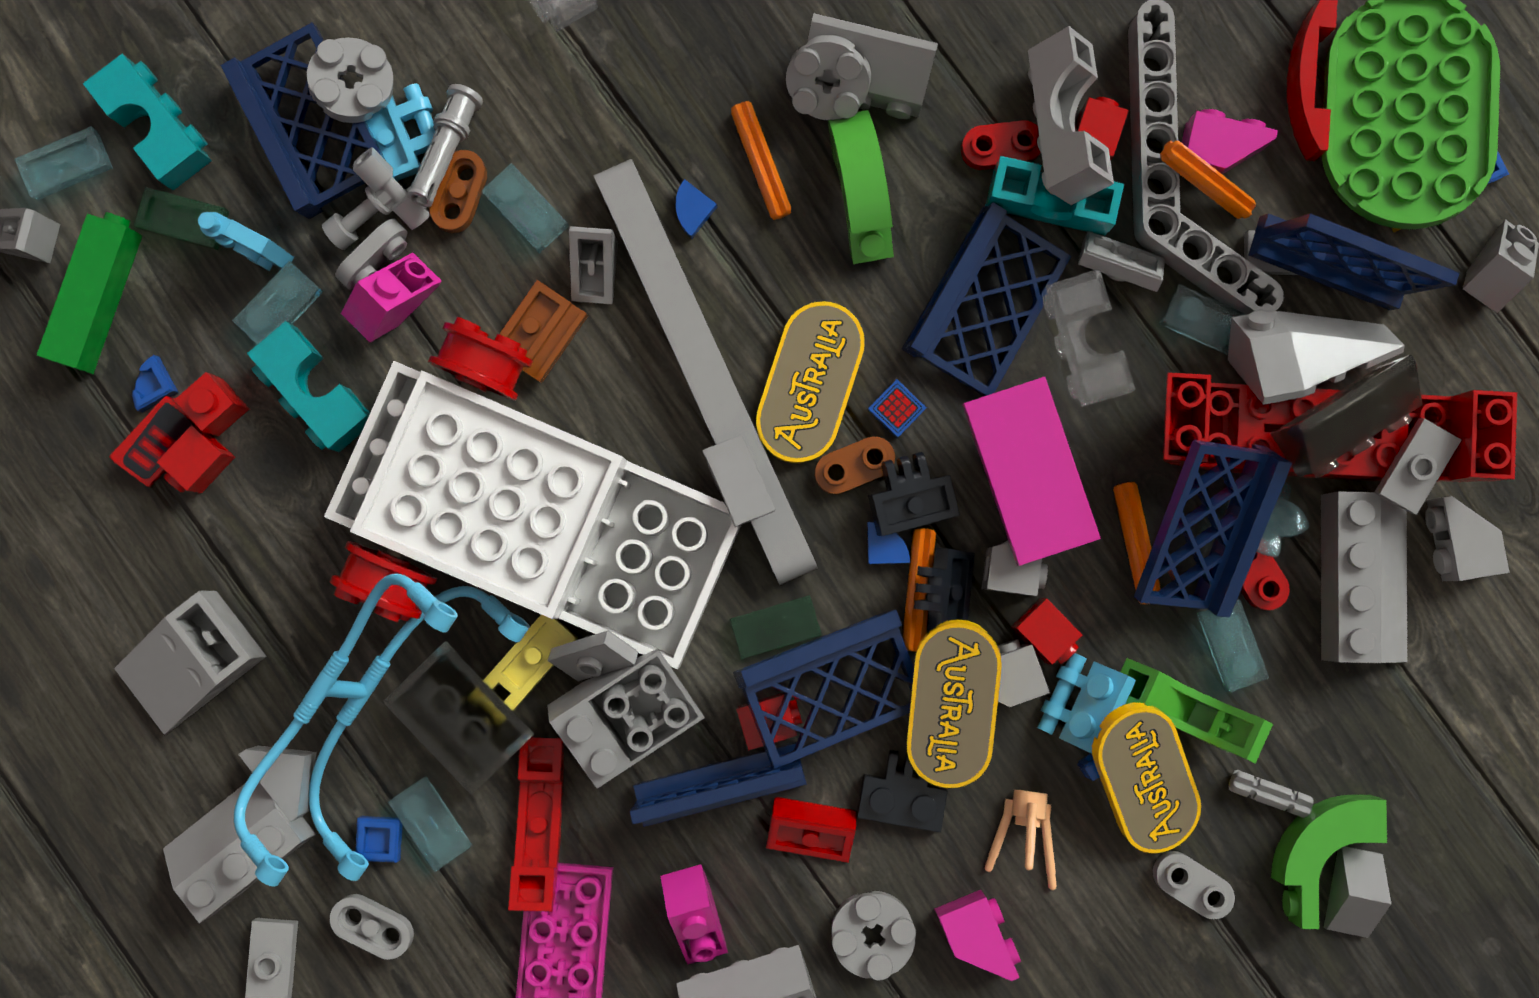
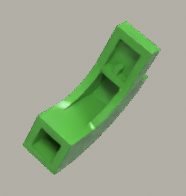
M868 110L857 112L851 118L828 120L832 156L842 189L853 264L892 258L894 257L891 235L893 224L880 146Z
M1126 658L1120 672L1136 680L1126 704L1138 702L1156 707L1172 720L1177 730L1223 751L1256 763L1273 726L1272 723L1205 695L1156 669Z
M1341 795L1331 797L1314 804L1307 817L1302 818L1298 816L1288 826L1277 845L1271 873L1272 879L1284 886H1288V890L1284 891L1282 898L1283 910L1285 915L1288 916V921L1301 929H1319V878L1325 862L1335 851L1349 844L1387 843L1385 799L1373 795Z

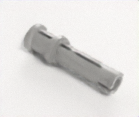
M461 84L449 85L446 92L448 100L442 113L436 114L433 121L435 130L433 139L406 194L409 199H413L414 203L424 207L432 206L459 142H463L468 138L470 120L474 111L480 110L483 104L482 97L477 92Z

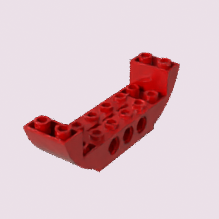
M1168 372L1166 379L1163 460L1173 465L1183 466L1193 440L1251 448L1252 444L1266 446L1292 462L1287 476L1381 482L1418 418H1424L1461 439L1460 444L1437 482L1515 480L1517 392L1472 390L1454 396L1315 389L1314 393L1302 398L1263 405L1248 385L1211 383V375ZM1204 454L1199 469L1210 470L1215 467L1217 462L1214 455ZM1246 460L1230 470L1231 473L1241 474Z

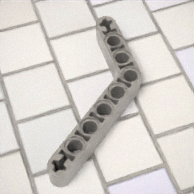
M1148 0L1142 4L1128 29L1133 225L1135 239L1140 246L1150 253L1164 257L1165 263L1238 316L1248 315L1258 310L1276 311L1283 302L1281 285L1180 213L1179 174L1161 160L1160 153H1154L1147 146L1146 139L1149 138L1159 141L1163 149L1168 141L1174 142L1178 140L1175 16L1173 9L1165 1ZM1152 27H1157L1156 31L1152 35ZM1150 58L1157 61L1160 65V71L1156 72L1148 69L1144 59ZM1152 98L1158 101L1162 111L1153 112L1148 109L1145 99ZM1152 178L1160 181L1164 188V194L1152 192L1148 187V179ZM1149 219H1157L1162 222L1165 227V235L1154 234L1149 228ZM1183 243H1191L1197 248L1199 253L1198 260H1192L1184 254ZM1218 267H1225L1231 272V284H1225L1218 278ZM1244 283H1246V286L1240 289L1243 292L1239 294L1237 292V289L1240 288ZM1257 292L1260 293L1262 296L1260 299V303L1262 306H1257V304L1255 303V301L1257 300V295L1255 293Z

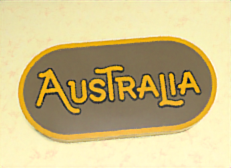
M826 301L810 303L797 310L785 325L756 416V426L760 440L773 456L782 461L804 463L816 459L831 447L838 433L865 345L864 333L859 321L848 309L839 304Z
M949 620L937 625L920 641L915 656L907 754L913 769L920 777L935 786L943 788H958L974 782L985 772L992 758L1002 669L1001 654L995 640L985 629L974 622Z
M1133 702L1122 705L1110 712L1099 727L1102 730L1099 732L1098 738L1094 736L1092 757L1123 836L1140 851L1147 853L1166 852L1179 846L1194 831L1201 814L1200 796L1172 720L1160 709L1147 706L1145 703Z

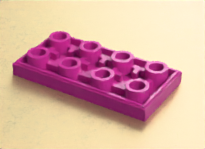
M1046 377L963 404L1017 566L1101 539Z
M558 863L553 912H523L516 998H602L613 867Z

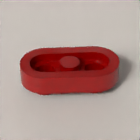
M1026 120L976 126L969 130L961 145L962 158L968 166L976 170L994 169L1000 156L1032 163L1041 153L1037 144V138L1039 137L1038 126ZM1019 135L1028 136L1031 145H1020L1017 137ZM986 140L990 144V150H979L976 142Z
M1261 539L1241 592L1247 602L1254 608L1274 610L1286 602L1290 588L1288 580ZM1268 581L1274 585V593L1270 597H1267L1263 592V586Z

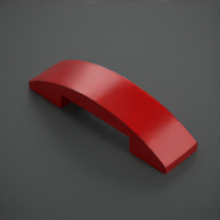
M1338 0L1316 1L1300 26L1288 65L1287 103L1289 117L1295 139L1306 161L1317 160L1329 149L1331 109L1314 108L1318 42H1322L1336 28Z
M521 737L518 768L520 789L514 866H511L509 911L553 912L563 803L564 742L561 738Z

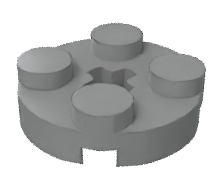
M819 35L808 40L806 45L800 47L799 50L797 49L792 55L786 72V85L792 97V104L795 110L822 120L847 119L855 116L858 108L866 100L871 84V68L866 57L864 56L863 59L861 54L855 50V44L836 35ZM825 70L832 71L833 78L839 79L840 82L834 83L833 86H827L818 77H822Z
M357 38L327 39L318 45L317 52L310 59L307 69L310 95L314 102L316 101L323 108L324 113L331 118L346 123H360L371 119L372 114L378 112L382 107L384 109L389 104L393 94V72L386 59L384 50L379 46ZM347 72H354L363 81L355 82L354 88L349 89L346 88L345 81L339 78L341 75H346Z
M871 891L872 893L853 895L839 906L833 917L831 935L834 952L839 962L854 975L875 980L887 979L891 974L902 969L913 953L916 929L910 914L900 900L886 892ZM876 924L881 925L883 928L880 934L884 939L880 943L866 944V936L862 932L863 928L867 926L872 929Z

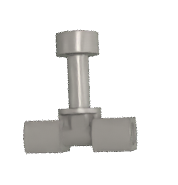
M371 147L360 155L353 164V171L368 185L365 188L368 198L345 217L335 213L322 224V228L335 246L345 250L358 239L355 230L378 211L385 215L394 211L413 230L428 219L430 207L418 205L413 202V199L407 197L406 194L410 187L404 189L392 177V166Z

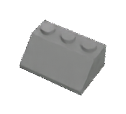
M813 14L808 40L819 35H836L846 38L855 44V50L861 54L863 59L865 56L870 64V88L866 100L858 109H869L870 106L885 109L888 115L899 119L919 116L938 43ZM825 70L823 76L818 77L827 86H833L834 83L840 82L839 79L833 78L832 71Z
M258 783L246 808L245 821L250 834L257 836L271 855L278 856L284 860L315 836L316 833L303 816L290 822L261 783ZM244 785L163 848L173 890L198 923L217 914L259 880L255 875L257 866L241 848V840L234 827V809Z
M799 945L790 948H778L768 955L749 961H737L729 967L710 973H699L688 980L676 983L679 998H816Z

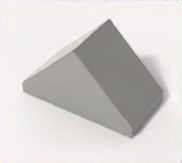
M28 208L0 209V252L50 264L60 224Z
M570 226L571 301L612 304L618 241L613 230Z
M258 745L245 749L239 756L253 773L272 747ZM284 749L260 780L261 785L290 822L304 816L310 810L309 784L316 763L317 752Z
M1344 846L1337 851L1324 928L1368 938L1391 906L1383 854Z

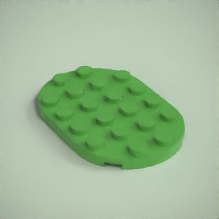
M1367 0L1364 5L1355 10L1349 17H1346L1329 46L1325 63L1323 109H1331L1329 149L1322 155L1323 167L1330 185L1339 198L1351 210L1371 222L1397 229H1421L1444 223L1456 217L1473 203L1485 189L1493 174L1498 151L1500 59L1495 40L1486 24L1484 23L1481 26L1474 17L1464 10L1467 6L1459 0Z

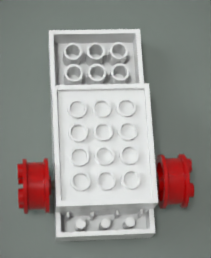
M460 317L456 318L454 324L444 323L442 329L447 332L438 355L430 356L427 362L455 376L454 379L462 382L460 386L421 370L419 372L393 361L324 517L351 528L350 532L388 548L387 552L380 549L375 550L347 541L345 548L350 553L340 575H332L329 581L336 587L333 595L353 604L364 603L374 586L389 574L405 575L415 583H421L425 588L428 584L435 585L437 577L411 565V562L403 559L405 555L548 618L562 619L594 634L609 630L642 655L659 649L670 667L680 668L741 525L734 527L725 503L633 464L623 456L476 394L477 390L483 392L490 391L516 401L518 394L514 391L515 385L523 367L531 368L533 361L526 357L528 351L521 348L520 343L508 337L497 334L495 339L492 340L488 338L489 334L480 330V326ZM392 585L379 599L374 613L389 620L399 622L400 619L408 621L410 617L420 619L422 611L407 596V590L399 585Z

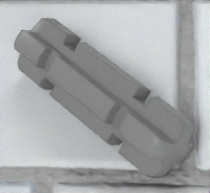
M1235 770L1229 781V790L1245 797L1249 796L1253 800L1283 811L1287 809V812L1302 818L1307 817L1313 807V798L1295 790L1292 792V789L1259 777L1254 779L1253 775L1240 770Z

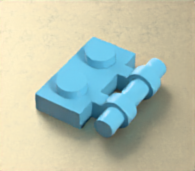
M411 84L403 89L408 100L407 102L396 105L392 96L389 104L384 109L382 107L378 112L372 114L371 119L365 121L385 160L392 166V177L396 181L417 173L420 166L417 156L426 153L435 133L431 116L433 108L429 98L423 96L419 84ZM411 119L416 120L421 133L420 136L410 139L404 122Z
M204 212L198 218V224L202 233L214 239L223 247H234V251L268 271L271 270L273 265L287 271L294 259V256L270 239L219 213Z
M1074 653L1068 659L1066 666H1060L1056 675L1059 681L1050 700L1045 699L1040 710L1044 714L1037 728L1052 735L1058 721L1061 720L1065 722V726L1059 738L1092 754L1094 736L1098 738V734L1102 730L1099 727L1110 712L1126 704L1136 680L1095 661L1088 675H1082L1080 673L1087 658ZM1074 686L1081 688V691L1072 710H1067L1065 706Z

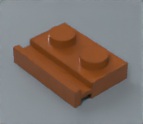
M537 280L502 329L500 335L520 343V347L528 351L526 357L530 358L533 363L531 368L523 367L522 371L542 384L588 318V314Z

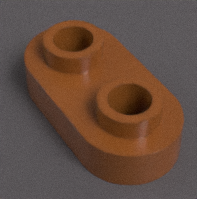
M469 150L454 152L445 176L437 190L434 202L430 207L432 220L445 232H461L469 227L474 218L487 180V168L476 153ZM472 169L474 171L472 178L466 181L461 180L460 175L462 171ZM459 207L460 214L457 218H447V212L450 208Z
M868 437L826 454L816 465V483L824 492L838 495L883 477L881 463L877 465L870 464L866 457L867 453L870 450H877L882 455L881 463L887 460H892L894 463V449L883 438ZM837 465L843 469L844 476L842 479L835 481L828 476V469L831 466Z

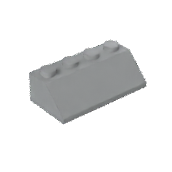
M1333 492L1321 495V660L1348 663L1407 662V511L1374 492Z

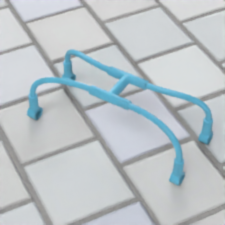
M389 574L382 578L368 595L339 651H335L294 712L293 721L255 768L239 794L234 809V827L241 840V848L257 866L255 871L256 877L262 883L275 887L279 885L289 870V866L280 857L271 855L257 836L250 834L248 831L245 813L249 799L260 780L295 737L303 724L309 723L325 697L348 698V700L336 716L338 721L324 742L314 765L309 784V809L314 825L323 838L324 846L339 862L337 866L339 873L351 881H358L369 863L363 855L352 851L336 832H331L327 826L320 808V784L325 766L334 746L346 726L352 724L391 665L389 661L405 639L423 620L440 632H448L458 615L445 602L458 597H470L479 601L482 609L499 625L498 630L500 633L514 642L522 640L530 628L529 624L523 618L511 613L495 596H489L475 587H454L434 597L421 583H415L405 575ZM392 585L403 587L407 590V596L422 611L420 619L410 618L403 625L381 656L375 657L359 682L337 680L349 662L348 656L383 593Z

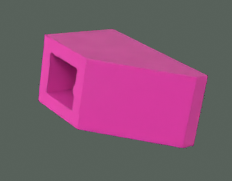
M1204 109L1196 111L1186 122L1182 143L1221 174H1224L1264 150L1276 139L1278 130L1267 128L1266 124L1260 120L1243 119L1238 121L1225 118V113L1221 111Z
M411 253L359 280L353 288L341 314L369 342H372L398 327L440 285L442 280L414 253Z
M696 865L660 876L667 917L687 965L695 962H707L715 958V956L728 953L711 888L702 865Z
M980 889L935 908L949 946L956 958L1010 981L1019 978L1014 965L1020 963L1021 959L1011 937L1004 940L998 925L1005 921L995 898L987 900Z

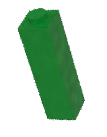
M105 212L103 218L87 213L36 356L94 374L143 236L129 228L130 220Z

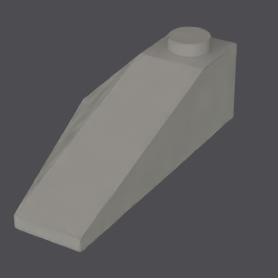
M1258 310L1248 315L1232 317L1228 361L1264 405L1310 395L1315 392L1317 384L1326 380L1337 383L1345 379L1346 371L1355 367L1368 369L1403 353L1405 345L1384 324L1274 310Z

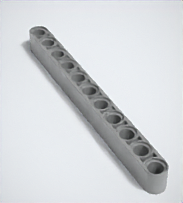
M632 159L593 175L715 445L742 435L775 507V512L750 522L779 585L817 569L818 567Z

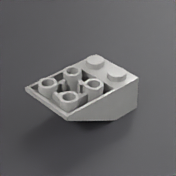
M198 591L164 617L114 669L163 734L166 735L267 656L217 591Z
M659 649L638 657L633 666L588 679L547 705L549 723L596 788L601 787L705 718Z

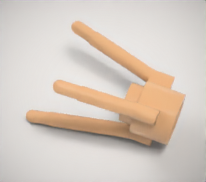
M1014 789L1013 800L1005 799L1004 813L985 864L987 872L993 870L1012 816H1016L1015 824L1026 826L1025 869L1028 871L1033 869L1036 827L1041 825L1048 887L1050 890L1056 889V871L1050 824L1051 804H1047L1048 794Z

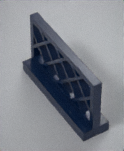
M313 22L242 61L234 57L220 65L292 207L297 213L308 219L324 212L321 208L324 205L365 184L353 169L349 168L355 146L367 150L373 147L384 158L365 121L353 123L349 137L330 132L334 119L327 114L321 129L303 124L309 103L317 104L310 95L308 81H306L303 93L287 89L285 85L291 66L306 71L309 64L293 60L298 45L311 38L316 48H318V45L324 41ZM270 60L282 63L276 85L262 81L256 68ZM341 75L339 79L345 81ZM267 89L273 91L272 97H270ZM282 94L301 99L294 121L282 118L277 111ZM285 125L292 127L290 134ZM301 130L319 135L313 157L300 154L296 148ZM359 133H361L365 142L357 140ZM328 138L347 143L340 165L321 160ZM304 161L310 163L309 170L307 169ZM319 166L338 171L334 186L320 193L314 183ZM346 174L352 175V177L345 180Z
M994 202L980 210L902 347V350L915 358L920 357L982 396L995 393L1071 258V255L1005 215L1007 210ZM1004 228L1017 235L1021 252L1001 256L997 239ZM1027 242L1036 248L1029 250ZM992 250L994 259L985 261ZM1043 251L1057 261L1049 275L1036 278L1030 254ZM1022 257L1028 280L1009 285L1003 261ZM995 264L1001 287L981 292L977 274L981 267ZM1045 281L1042 288L1039 291L1037 283ZM1029 285L1033 303L1028 311L1016 314L1010 290ZM972 286L973 295L965 297L969 288ZM1002 292L1008 316L988 321L983 297ZM975 299L981 323L961 328L957 310L961 302ZM1025 316L1019 326L1017 318ZM1009 320L1013 339L1009 346L995 349L990 325ZM950 322H952L953 330L945 332ZM982 327L988 351L968 356L962 332ZM955 335L961 359L946 362L933 354L941 338ZM1005 352L999 362L997 354ZM989 356L993 374L987 385H984L974 379L969 361ZM962 363L964 372L953 365Z
M1269 213L1261 215L1248 256L1388 310L1400 309L1404 295L1454 286L1459 276V272L1313 214L1303 215L1290 220H1284Z
M1193 440L1135 591L1134 598L1140 603L1208 609L1216 616L1230 618L1292 462L1266 446L1252 444L1251 448ZM1204 454L1214 455L1217 465L1200 476L1198 470ZM1246 460L1240 477L1234 481L1230 470ZM1220 477H1223L1227 487L1209 498L1206 487ZM1198 493L1202 504L1185 516L1183 509L1186 501ZM1230 500L1224 517L1219 520L1215 510ZM1208 516L1211 526L1194 538L1190 527ZM1183 533L1187 543L1169 555L1168 548L1171 541ZM1215 539L1210 554L1203 558L1200 548ZM1190 555H1193L1196 565L1179 576L1175 566ZM1168 572L1172 582L1159 591H1152L1156 579ZM1200 577L1194 594H1187L1185 587Z
M897 610L880 613L733 672L738 687L743 690L772 769L791 763L910 713L911 702L899 706L886 700L895 678L907 683L911 693L913 686L914 666L899 630L902 623ZM891 639L896 652L891 669L871 660L877 644ZM867 648L864 657L855 653ZM845 656L861 662L853 684L833 676L839 659ZM830 663L826 672L817 669L820 666ZM900 665L902 667L904 675L898 673ZM868 666L888 674L880 696L859 688ZM808 671L823 677L815 700L794 691L800 675ZM792 678L788 688L778 684ZM830 681L850 690L841 712L821 703ZM772 687L785 693L776 716L761 710L756 692ZM857 693L877 702L871 718L863 722L848 716ZM791 697L812 705L803 728L782 719ZM883 706H886V707H889V708L892 709V710L887 711V712H885V713H883V714H880L881 711H882ZM818 709L839 718L832 735L825 738L810 732ZM765 718L773 721L770 731ZM845 721L854 724V726L842 730ZM779 725L800 733L794 750L779 756L773 741ZM807 737L816 740L815 742L803 746Z
M796 742L776 747L779 756L793 751ZM763 750L636 783L633 787L637 801L631 808L630 815L633 824L642 822L643 827L807 785L800 759L772 769L767 753Z

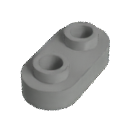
M395 219L385 221L340 264L335 277L347 289H353L359 280L377 272L376 270L387 259L393 260L405 250L407 246L405 241L408 234L407 230Z
M1178 851L1163 853L1155 861L1153 866L1155 883L1159 888L1208 919L1223 918L1232 910L1235 902L1234 891L1231 885L1223 878ZM1177 868H1182L1184 877L1179 882H1173L1171 878L1172 872ZM1213 891H1218L1220 894L1219 901L1214 905H1209L1208 895Z
M353 894L344 897L335 904L330 913V925L338 937L379 958L387 960L398 958L412 944L414 931L410 921L403 915L363 895ZM350 909H357L361 913L362 918L360 922H354L350 919ZM387 928H395L398 931V941H391L387 937Z

